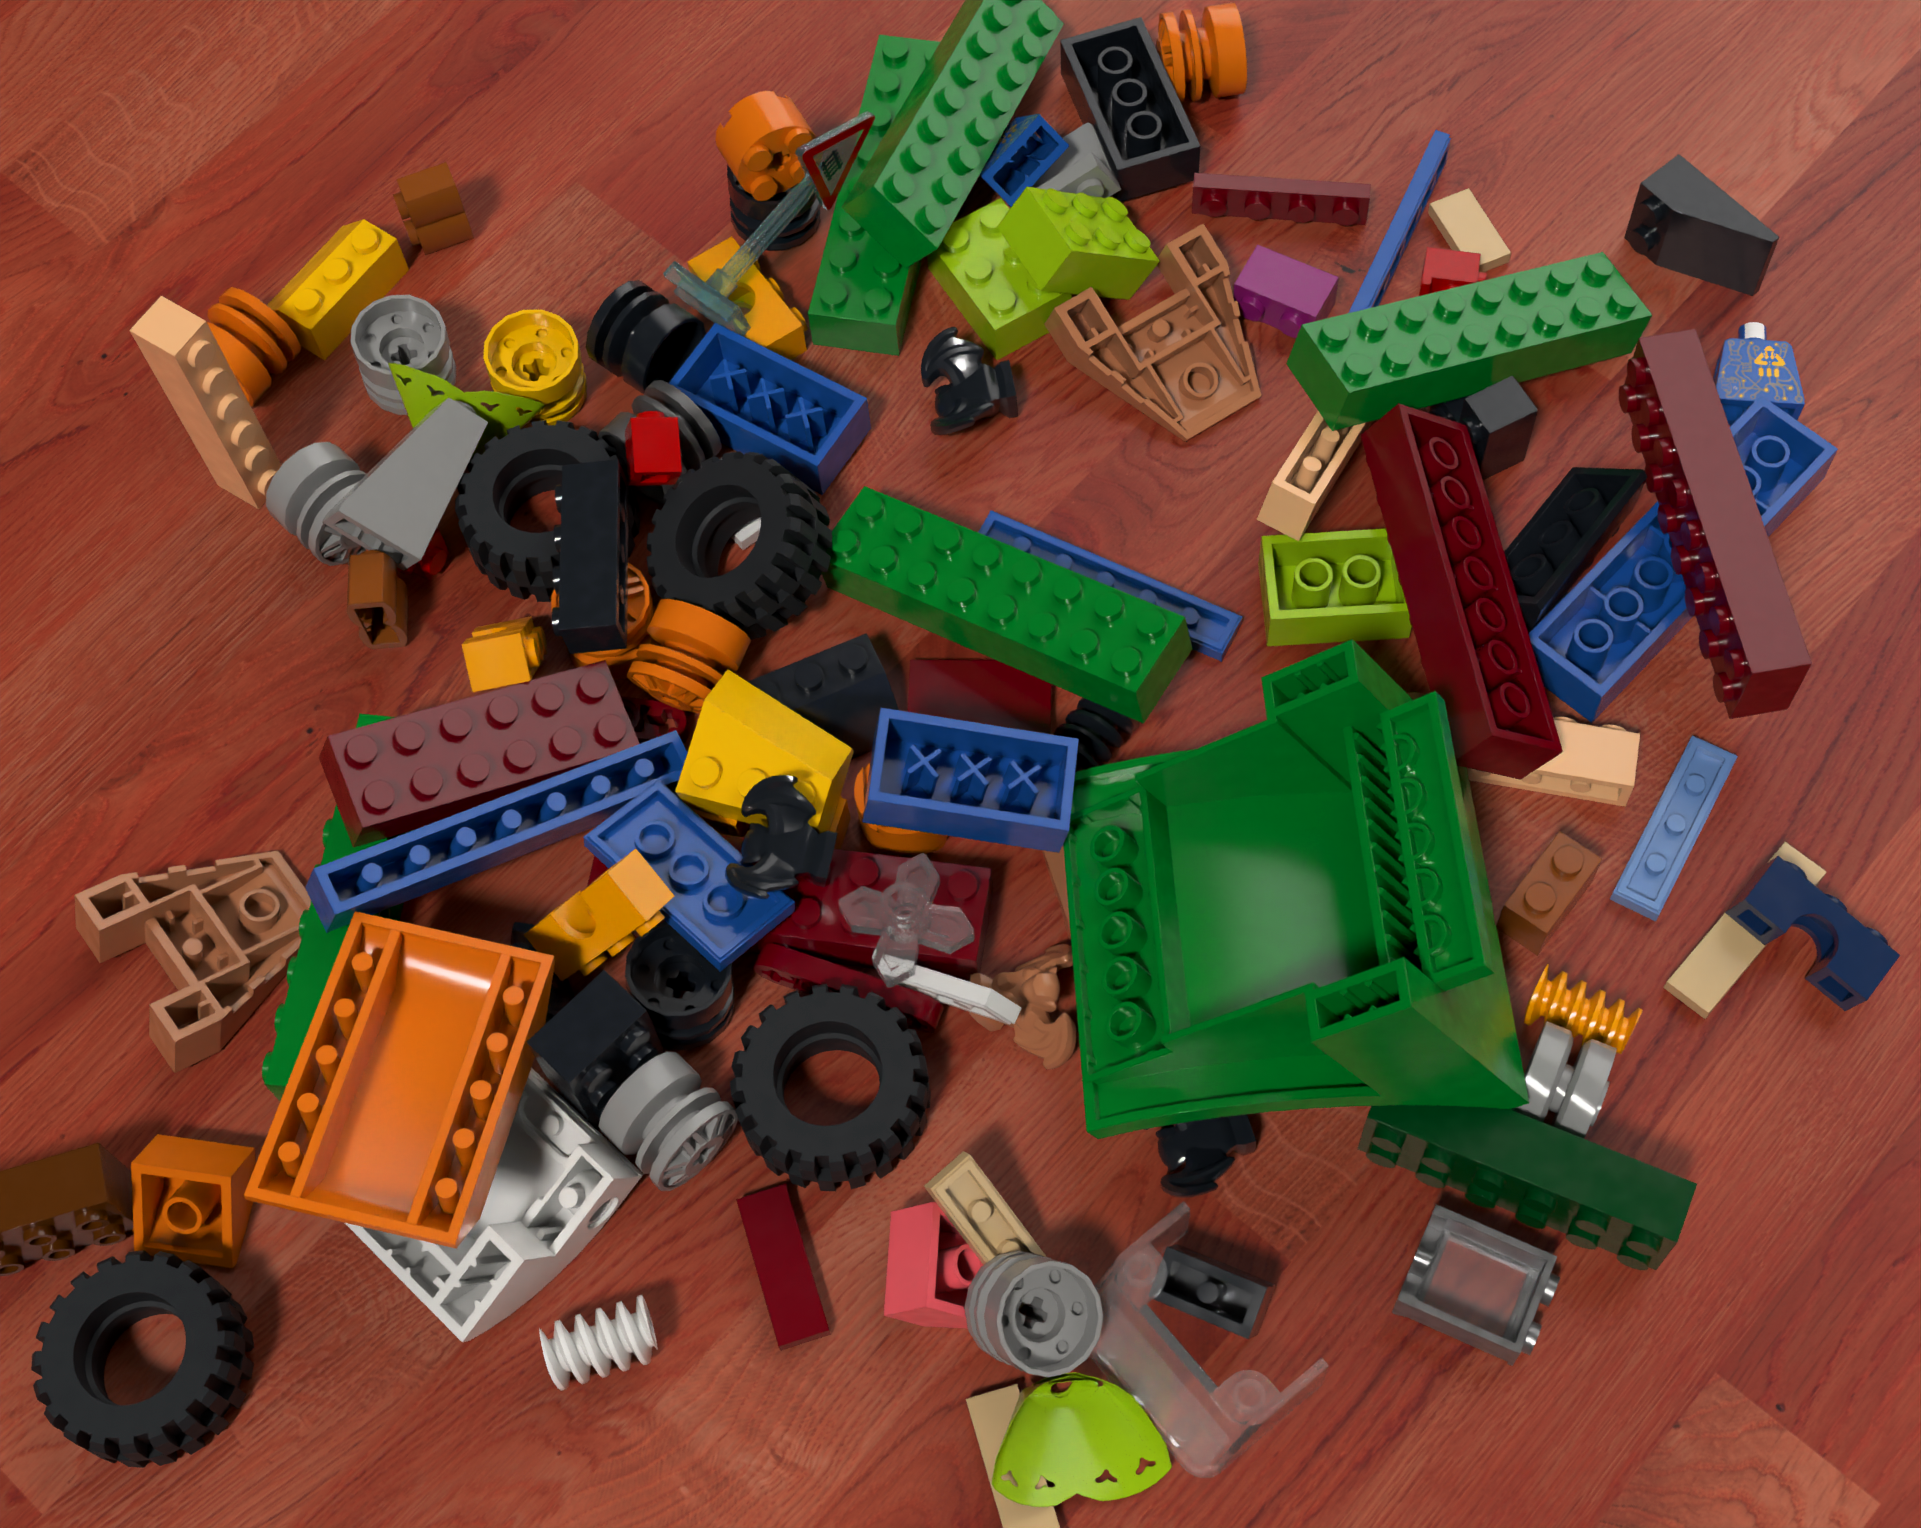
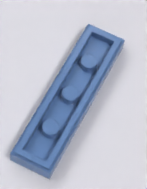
M1692 735L1610 900L1651 920H1657L1738 756Z

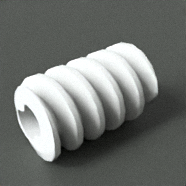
M642 1295L637 1296L636 1312L630 1314L622 1301L616 1302L615 1319L610 1320L600 1307L596 1308L595 1324L593 1326H589L582 1315L577 1314L575 1315L573 1332L569 1333L560 1320L554 1322L553 1338L548 1339L542 1329L539 1328L541 1346L548 1372L554 1384L561 1391L569 1387L570 1372L573 1373L579 1383L585 1384L590 1380L591 1365L599 1376L604 1378L610 1374L611 1359L624 1372L631 1368L632 1353L636 1355L643 1365H647L651 1362L652 1347L654 1346L658 1350L650 1313Z

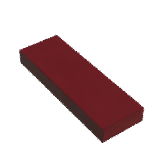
M786 1184L736 1199L780 1351L831 1335Z

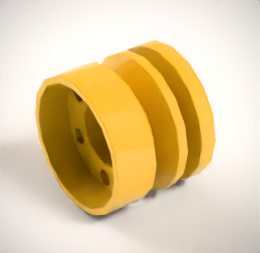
M521 310L505 316L492 327L484 342L483 359L493 391L529 398L545 404L541 412L524 428L532 427V422L546 420L548 425H556L557 421L567 422L576 415L587 396V378L584 372L579 343L572 327L559 315L545 310ZM520 407L516 408V410L519 413V416H522L525 413L532 412V410L524 411Z

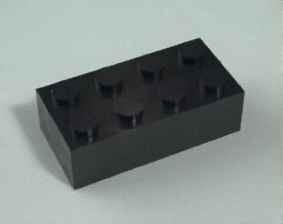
M1142 17L1060 40L1061 76L1082 124L1091 123L1098 133L1121 187L1120 191L1113 194L1115 199L1122 202L1194 181V173H1199L1201 146Z

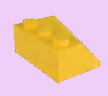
M727 669L704 700L675 792L691 809L749 824L759 823L768 827V820L763 814H753L748 817L742 815L741 808L745 796L754 785L763 779L779 775L795 776L798 778V782L793 785L794 788L804 795L816 810L815 816L808 820V824L820 834L830 831L854 751L853 748Z

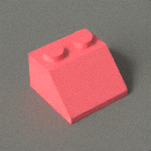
M929 1202L891 1212L884 1316L925 1327L968 1329L964 1309L968 1288L983 1264L936 1202Z

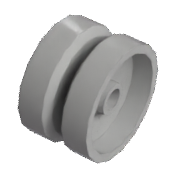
M1546 1021L1524 1074L1529 1104L1511 1110L1540 1122L1544 1121L1548 1110L1552 1111L1555 1115L1551 1126L1584 1139L1589 1127L1594 1125L1610 1083L1607 1080L1617 1048L1590 1039L1581 1047L1574 1065H1568L1566 1062L1573 1045L1572 1031Z

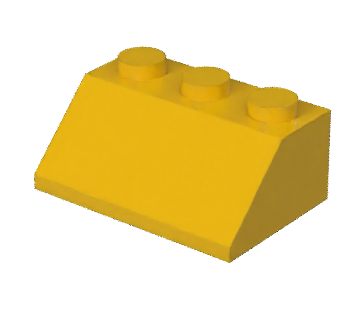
M362 219L342 226L267 306L274 310L288 324L302 347L321 359L326 360L351 333L352 325L359 313L373 301L383 298L409 271L397 238Z

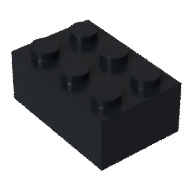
M605 970L595 977L526 1042L553 1089L597 1131L600 1129L599 1121L605 1106L621 1084L643 1064L653 1057L665 1053L647 1010Z

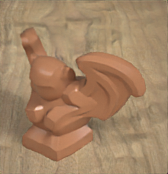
M1059 944L1048 947L1044 955L1018 966L1015 972H1002L994 978L981 973L970 974V982L991 988L1022 1008L1015 1024L1011 1023L1008 1025L1015 1030L1013 1040L1016 1044L1027 1052L1043 1058L1045 1069L1058 1068L1068 1061L1073 1054L1076 1043L1074 1021L1067 1013H1062L1055 1022H1052L1048 1012H1052L1057 1008L1056 1002L1060 993V983L1056 973L1062 968L1073 965L1071 946ZM969 1012L979 1024L989 1031L1001 1030L1005 1024Z

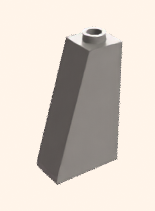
M447 398L432 409L325 515L322 523L367 550H377L388 554L394 559L397 567L403 571L419 562L488 422L476 415V411L470 405Z

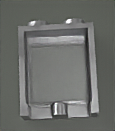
M1436 1204L1392 1313L1408 1317L1508 1362L1507 1364L1513 1366L1521 1352L1530 1355L1535 1346L1542 1325L1533 1321L1539 1303L1549 1307L1560 1280V1276L1551 1273L1557 1256Z

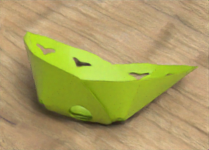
M388 363L412 428L447 398L470 405L476 411V415L488 422L472 457L476 453L482 455L486 451L484 445L495 436L501 439L508 435L506 430L518 425L522 429L545 406V404L533 399L494 391L463 392L438 376L402 364ZM397 374L403 379L410 378L412 381L408 382L405 386L402 380L397 377ZM427 385L431 386L435 391L444 392V395L432 396ZM484 402L489 405L499 404L500 406L489 411L481 403ZM520 407L524 411L532 410V412L525 413L522 416H519V413L516 410V408Z
M1072 1372L1045 1377L1021 1391L995 1460L991 1484L997 1492L1007 1499L1032 1507L1056 1506L1073 1497L1076 1493L1098 1501H1111L1140 1493L1156 1484L1169 1472L1172 1464L1166 1442L1144 1409L1132 1395L1119 1386L1103 1379ZM1098 1381H1101L1103 1385L1098 1387ZM1072 1382L1064 1392L1057 1393L1051 1390L1055 1383ZM1141 1458L1156 1462L1154 1466H1146L1140 1475L1136 1474ZM1107 1469L1113 1477L1117 1478V1482L1106 1479L1101 1483H1097L1095 1479L1100 1477L1104 1470ZM1010 1470L1018 1486H1014L1010 1480H1002L1001 1476L1006 1475ZM1040 1476L1055 1484L1054 1487L1043 1485L1039 1490L1035 1489Z

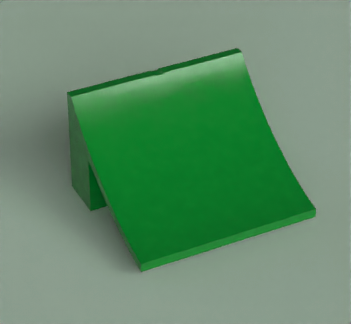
M1351 639L1261 677L1267 716L1265 721L1198 749L1135 758L1075 772L1070 827L1063 847L1087 1133L1097 1139L1177 1123L1312 1108L1427 1105L1510 1110L1529 1104L1468 771L1466 767L1457 766L1445 700L1436 691L1413 700Z

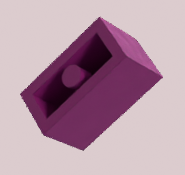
M1257 244L1234 283L1233 298L1234 301L1238 302L1240 314L1244 318L1251 321H1260L1281 330L1287 336L1297 338L1302 324L1327 319L1335 305L1339 277Z

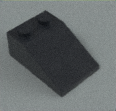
M1680 154L1640 183L1624 237L1636 252L1644 254L1657 266L1750 296L1759 291L1779 240L1778 235Z

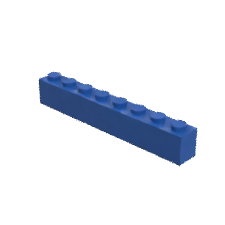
M676 730L316 867L313 869L307 882L306 891L326 933L350 924L355 911L370 915L376 914L596 827L602 823L603 819L609 818L657 780H660L677 795L675 790L688 752Z

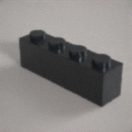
M618 459L562 465V484L555 486V502L558 512L561 513V524L554 526L555 547L557 552L560 553V565L553 567L554 589L556 594L559 595V607L552 609L555 636L562 637L570 654L626 649L629 486Z

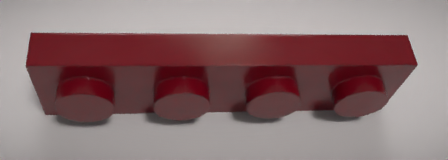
M1194 173L1192 214H1202L1210 217H1247L1254 220H1292L1298 223H1336L1342 226L1366 225L1371 184Z

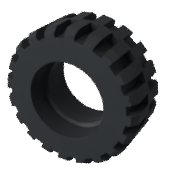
M546 420L532 422V427L520 429L519 425L506 430L507 436L501 439L495 436L484 445L486 451L482 455L479 453L474 454L467 465L470 474L463 473L457 486L460 495L455 499V512L459 519V527L473 560L480 572L488 576L490 583L500 590L509 588L511 595L525 600L531 594L535 595L537 602H551V595L554 590L553 567L560 565V553L557 552L555 547L554 530L543 533H530L515 529L510 526L515 512L530 498L543 492L555 490L556 485L562 484V465L618 459L627 482L628 472L627 466L623 458L618 456L616 448L607 439H599L596 431L585 426L575 430L572 422L557 421L556 425H548ZM629 486L628 558L635 547L633 538L639 534L640 529L639 506L633 486Z
M740 451L723 454L722 460L715 456L701 462L700 469L697 471L694 469L688 470L680 477L682 482L676 489L671 487L663 497L667 500L661 510L656 509L653 516L652 524L655 525L653 533H648L647 550L651 552V555L647 556V567L649 575L653 577L652 586L657 595L663 599L683 601L721 616L744 631L750 640L764 637L767 635V629L775 632L788 625L787 619L793 614L799 616L808 607L805 602L811 594L816 596L822 585L819 578L822 572L828 571L831 556L826 553L828 548H832V530L827 527L830 523L829 515L826 508L820 504V498L811 488L775 460L768 459L763 454L755 452L743 454ZM761 517L759 536L750 554L735 569L718 576L721 553L730 537L747 522Z
M827 984L812 986L813 994L800 997L796 990L783 996L785 1005L776 1010L771 1004L759 1013L762 1023L759 1028L753 1025L748 1026L741 1037L744 1051L739 1050L735 1052L731 1066L735 1078L730 1081L731 1096L736 1107L735 1112L750 1147L756 1156L764 1158L767 1168L776 1175L780 1176L785 1172L789 1175L792 1184L804 1188L809 1185L810 1181L818 1182L821 1191H836L837 1182L849 1181L851 1189L865 1186L864 1176L874 1171L880 1179L893 1171L891 1161L896 1156L905 1160L914 1149L912 1141L914 1135L922 1136L927 1123L925 1111L930 1108L931 1098L926 1058L923 1055L922 1044L916 1031L908 1028L907 1018L897 1007L887 1010L883 997L869 992L865 999L860 998L857 987L842 984L840 986V993L829 992ZM834 1050L848 1051L866 1058L876 1067L880 1082L876 1097L864 1112L845 1123L831 1126L810 1124L792 1115L785 1104L784 1089L789 1077L801 1063L816 1054Z
M143 1250L128 1252L125 1256L126 1262L121 1263L113 1256L98 1262L97 1268L99 1272L89 1276L83 1271L71 1281L75 1289L66 1298L59 1294L49 1307L55 1311L50 1323L41 1322L36 1339L43 1343L42 1351H35L32 1354L31 1367L32 1371L42 1376V1379L35 1381L33 1387L37 1400L47 1406L44 1415L52 1426L64 1432V1437L104 1460L111 1463L119 1461L128 1467L144 1468L149 1463V1460L160 1466L176 1462L178 1450L182 1449L192 1455L205 1447L202 1437L210 1430L219 1435L229 1424L223 1417L230 1406L237 1409L240 1408L246 1396V1393L239 1389L241 1380L252 1379L254 1362L245 1356V1352L251 1351L254 1348L253 1334L243 1325L248 1318L241 1305L231 1298L232 1294L205 1270L190 1260L183 1262L175 1254L162 1251L156 1253L153 1258ZM159 1314H173L177 1316L184 1325L186 1346L182 1363L172 1380L160 1392L142 1402L130 1405H118L112 1402L105 1389L104 1371L108 1355L116 1340L130 1326L144 1318Z

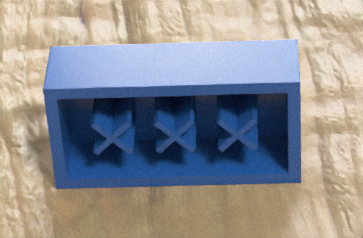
M714 323L669 382V384L687 395L702 410L715 428L722 444L743 454L755 452L763 454L768 459L775 460L805 485L821 495L825 493L871 429L866 397L717 323Z
M880 708L874 733L862 822L1059 853L1070 827L1079 739Z

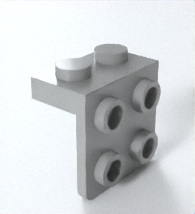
M1085 123L1063 137L1069 144V147L1032 186L1033 188H1053L1061 192L1084 193L1089 196L1103 198L1110 197L1121 190L1098 133L1091 123Z

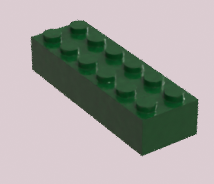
M1427 1105L1371 1106L1357 1148L1366 1152V1157L1375 1164L1387 1168H1394L1398 1165L1415 1172V1177L1419 1181L1429 1186L1444 1188L1447 1185L1465 1193L1466 1199L1484 1208L1499 1206L1516 1213L1515 1218L1527 1226L1537 1229H1544L1548 1226L1565 1233L1566 1239L1579 1247L1591 1250L1600 1247L1617 1254L1618 1261L1637 1270H1647L1648 1267L1657 1270L1677 1244L1697 1186L1694 1182L1509 1109Z

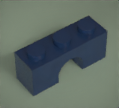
M1779 856L1755 872L1725 911L1729 917L1763 945L1786 933L1790 926L1800 928L1808 933L1816 945L1817 959L1805 979L1844 1011L1867 1001L1900 957L1895 950L1888 946L1886 938L1881 933L1861 924L1847 912L1846 906L1839 899L1823 893L1807 879L1805 872L1800 867L1791 862L1784 861Z

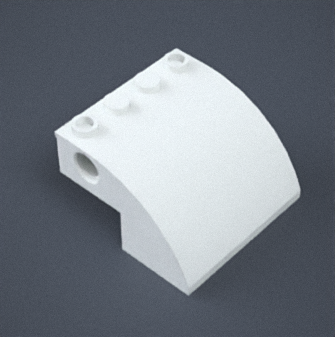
M531 1068L481 1217L457 1249L357 1225L345 1224L461 1342H466L507 1318L551 1282L601 1230L643 1176V1173Z

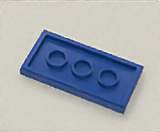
M657 780L583 837L584 846L607 868H610L634 849H637L674 894V897L659 910L664 915V920L720 972L795 911V901L782 890L769 892L768 899H758L739 893L731 887L725 877V870L728 864L735 863L743 867H752L754 865L752 863L741 864L742 854L660 780Z

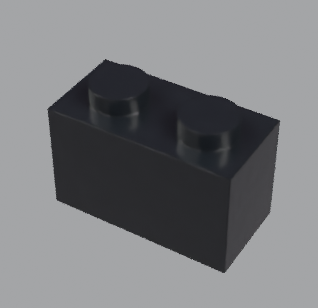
M1177 1244L1167 1246L1148 1297L1250 1339L1259 1333L1276 1285Z

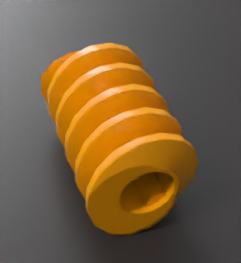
M1547 964L1526 1006L1524 1023L1531 1026L1538 1018L1543 1016L1544 1024L1548 1021L1571 1030L1573 1039L1579 1034L1582 1035V1046L1590 1039H1594L1617 1048L1616 1053L1622 1054L1643 1010L1637 1008L1627 1018L1624 1017L1625 1001L1620 998L1607 1009L1605 1008V991L1599 989L1591 998L1587 999L1585 998L1587 982L1580 980L1573 988L1568 990L1566 989L1568 973L1561 971L1550 981L1548 980L1549 964Z

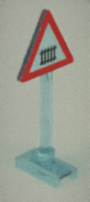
M866 111L798 147L796 156L805 172V177L786 195L722 269L717 268L706 282L676 261L666 269L663 275L677 286L674 290L676 296L712 322L744 336L751 327L739 306L728 299L738 287L736 283L805 206L813 193H815L820 206L826 210L832 208L875 120V115Z

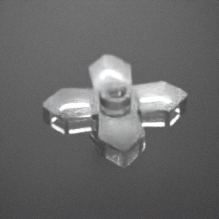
M924 853L899 865L895 883L886 888L884 892L862 886L838 901L840 912L852 932L880 935L872 955V962L885 985L889 988L915 975L920 944L952 954L975 939L974 928L960 907L932 904L940 886V875Z

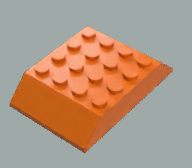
M355 911L243 1195L245 1200L457 1249L481 1217L535 1058L526 1042L545 1025L555 956Z

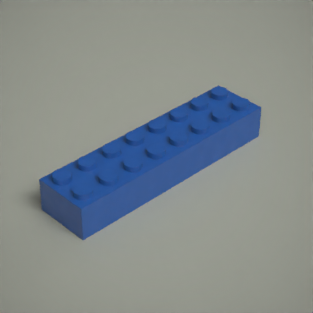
M1760 396L1730 426L1767 536L1769 537L1825 478L1838 448L1769 400ZM1658 501L1528 634L1544 687L1591 723L1692 618L1686 608V585L1682 574L1677 575L1672 565L1671 550L1673 546L1669 534H1664L1659 526Z

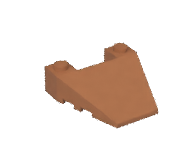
M1204 223L1166 244L1157 257L1160 260L1157 266L1174 292V295L1117 327L1094 289L1090 287L1055 307L1044 324L1071 365L1185 442L1261 397L1248 341H1244L1239 321L1241 314L1238 302L1234 301L1229 282L1230 271L1228 263Z
M279 851L215 860V866L186 870L185 865L168 867V873L138 877L137 872L118 875L75 894L76 929L99 963L146 943L177 988V992L149 1004V1036L173 1072L176 1073L221 1051L287 974L290 959L293 956H297L301 943L299 935L300 918L305 909L309 910L311 899L305 887Z

